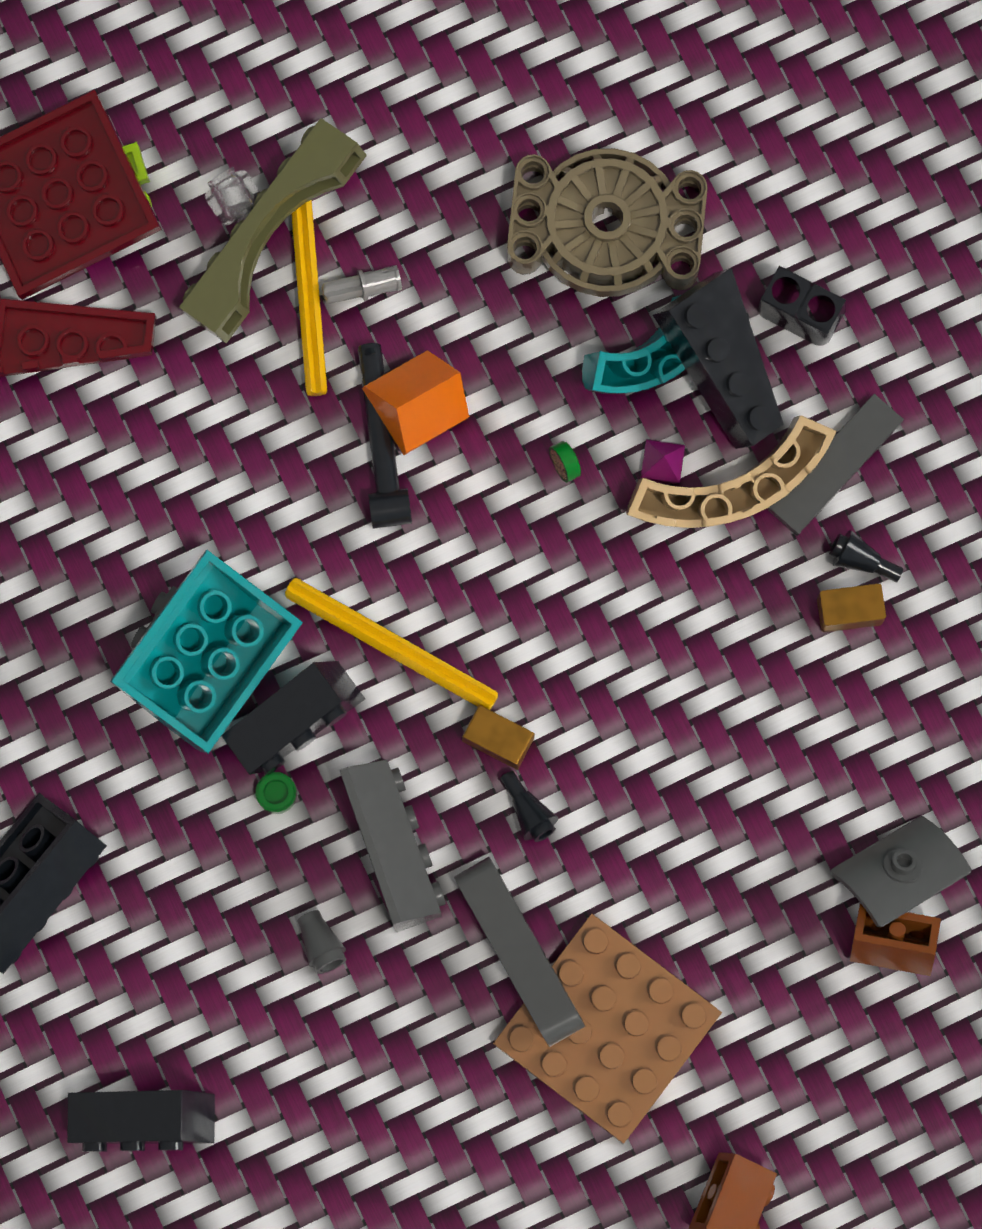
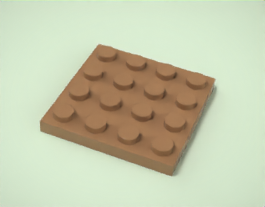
M591 914L552 965L586 1027L549 1047L523 1003L494 1041L493 1045L624 1144L722 1012L595 915Z

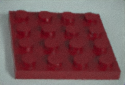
M95 90L0 137V258L18 297L22 300L162 230L106 109Z

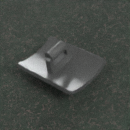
M920 816L832 868L831 874L858 899L875 925L883 927L971 873L972 869L951 839L933 822L924 816Z

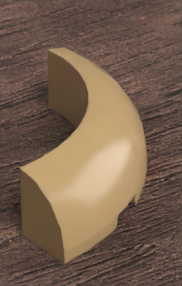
M799 415L793 418L787 432L767 457L746 473L730 481L707 487L688 488L660 484L645 478L638 479L626 514L645 522L682 528L716 526L752 516L778 502L799 485L817 466L828 450L837 431Z

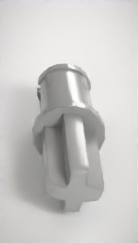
M397 265L364 273L362 270H357L356 276L328 281L322 285L323 296L328 304L362 297L364 301H367L369 296L402 290Z

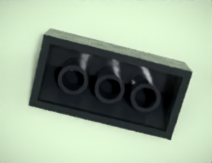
M38 793L0 840V972L3 974L11 964L19 959L23 949L36 933L44 928L48 918L61 902L71 894L73 887L86 871L97 862L99 855L107 846L78 821L40 793Z

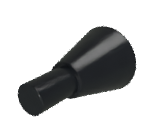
M849 530L845 536L838 534L829 552V555L834 557L833 566L868 573L875 572L896 583L903 573L902 567L881 558L878 552L852 530Z
M514 771L504 774L500 781L513 799L512 804L524 840L534 839L535 842H540L553 834L556 830L554 825L558 821V817L532 793L525 790Z

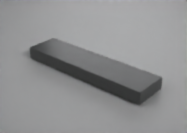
M873 394L834 436L828 450L812 472L790 491L787 496L771 505L768 511L798 537L903 423L904 419L876 394Z

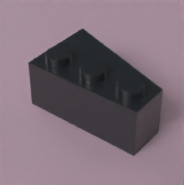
M339 661L313 662L221 736L249 775L263 772L265 775H269L286 762L285 756L294 750L299 751L316 739V734L341 720L347 712L363 702L365 697Z
M187 1090L68 1093L67 1143L82 1144V1152H107V1144H120V1151H145V1144H158V1150L176 1151L183 1150V1144L214 1143L215 1094Z

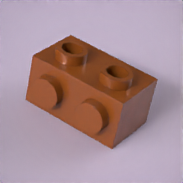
M860 904L850 962L931 976L941 918L906 912L887 925L877 927L863 905Z
M719 1152L689 1229H760L758 1222L764 1207L773 1198L775 1192V1185L773 1183L777 1173L735 1153Z

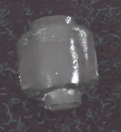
M234 167L207 183L210 189L206 192L205 199L219 222L223 225H230L234 222L238 223L241 220H245L254 208V201L260 190L247 171L239 170L236 172Z

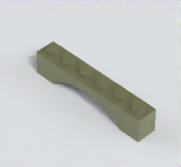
M322 118L319 119L315 126L309 127L302 136L301 145L292 157H288L280 165L277 177L269 188L262 190L254 201V208L245 220L239 221L234 226L230 234V240L221 252L215 253L210 258L207 270L200 280L187 289L183 297V303L179 308L196 323L224 343H227L250 313V288L253 272L261 251L280 224L304 203L325 192L344 187L367 156L359 144Z

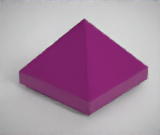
M646 439L640 479L645 478L651 481L680 485L685 445Z

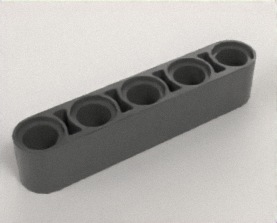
M490 857L454 876L456 883L548 1046L551 1047L586 1027Z

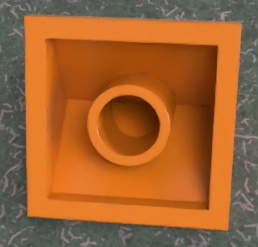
M428 350L362 388L403 455L408 454L469 418L461 373Z

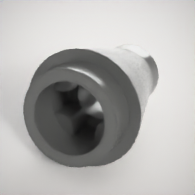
M319 910L308 912L297 920L301 928L308 964L310 967L315 968L317 974L330 972L346 962L347 959L344 955L346 951L345 946L322 918Z

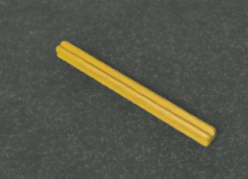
M312 200L296 209L291 215L305 387L308 396H321L327 393Z
M294 578L287 586L285 591L287 599L475 706L481 705L489 710L494 706L498 693L492 688L298 578Z

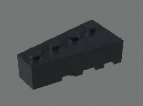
M732 268L713 273L653 314L654 319L735 449L754 446L784 425Z

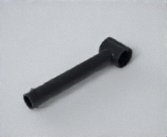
M368 343L360 345L358 347L362 387L384 375L381 344ZM363 391L376 488L375 493H368L372 527L376 529L412 524L408 488L400 489L393 437Z

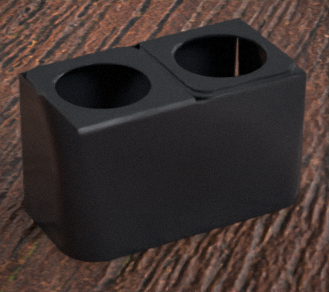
M779 266L758 304V312L764 319L815 345L822 346L830 341L846 312V299ZM779 278L785 279L800 288L799 297L793 303L782 304L773 297L772 286ZM818 296L835 305V313L830 320L817 322L808 315L807 305L813 297Z

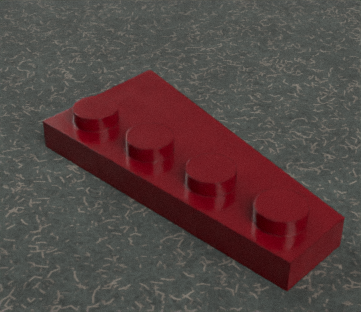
M0 298V377L152 356L156 314Z

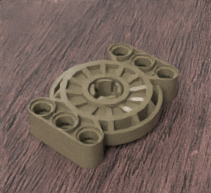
M615 148L593 149L576 154L559 164L554 171H552L547 160L542 156L535 154L527 155L517 163L515 169L507 243L508 264L516 273L526 275L535 272L544 262L548 270L563 284L580 293L598 297L622 296L636 292L655 281L660 274L663 276L666 284L672 289L686 290L696 282L700 267L707 182L699 172L686 170L679 173L670 183L666 175L649 160L633 152ZM529 171H536L543 176V179L538 183L531 184L526 182L523 176ZM689 186L696 189L699 195L694 199H686L678 191L683 187ZM526 208L536 210L539 216L533 221H525L518 214ZM605 208H612V215L619 219L621 225L614 231L605 232L599 230L594 225L593 220L597 216L604 214ZM680 224H688L694 228L695 233L690 237H683L675 231V228ZM520 246H529L534 249L535 254L529 259H522L516 256L514 251ZM683 261L689 264L692 270L686 275L676 274L671 266L675 262Z

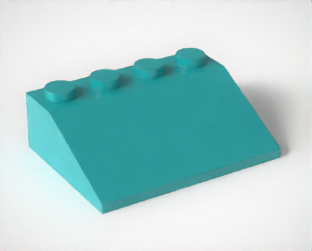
M206 550L110 682L195 749L209 753L303 622L210 551Z

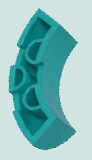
M679 296L673 297L672 300H671V302H672L673 300H675L676 298H678ZM659 327L645 343L630 352L608 353L599 351L584 355L582 382L585 389L589 391L610 394L633 393L663 384L683 372L685 367Z

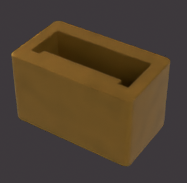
M881 584L822 590L817 598L822 632L880 626L886 618Z
M479 705L462 736V742L518 770L534 740L535 733Z

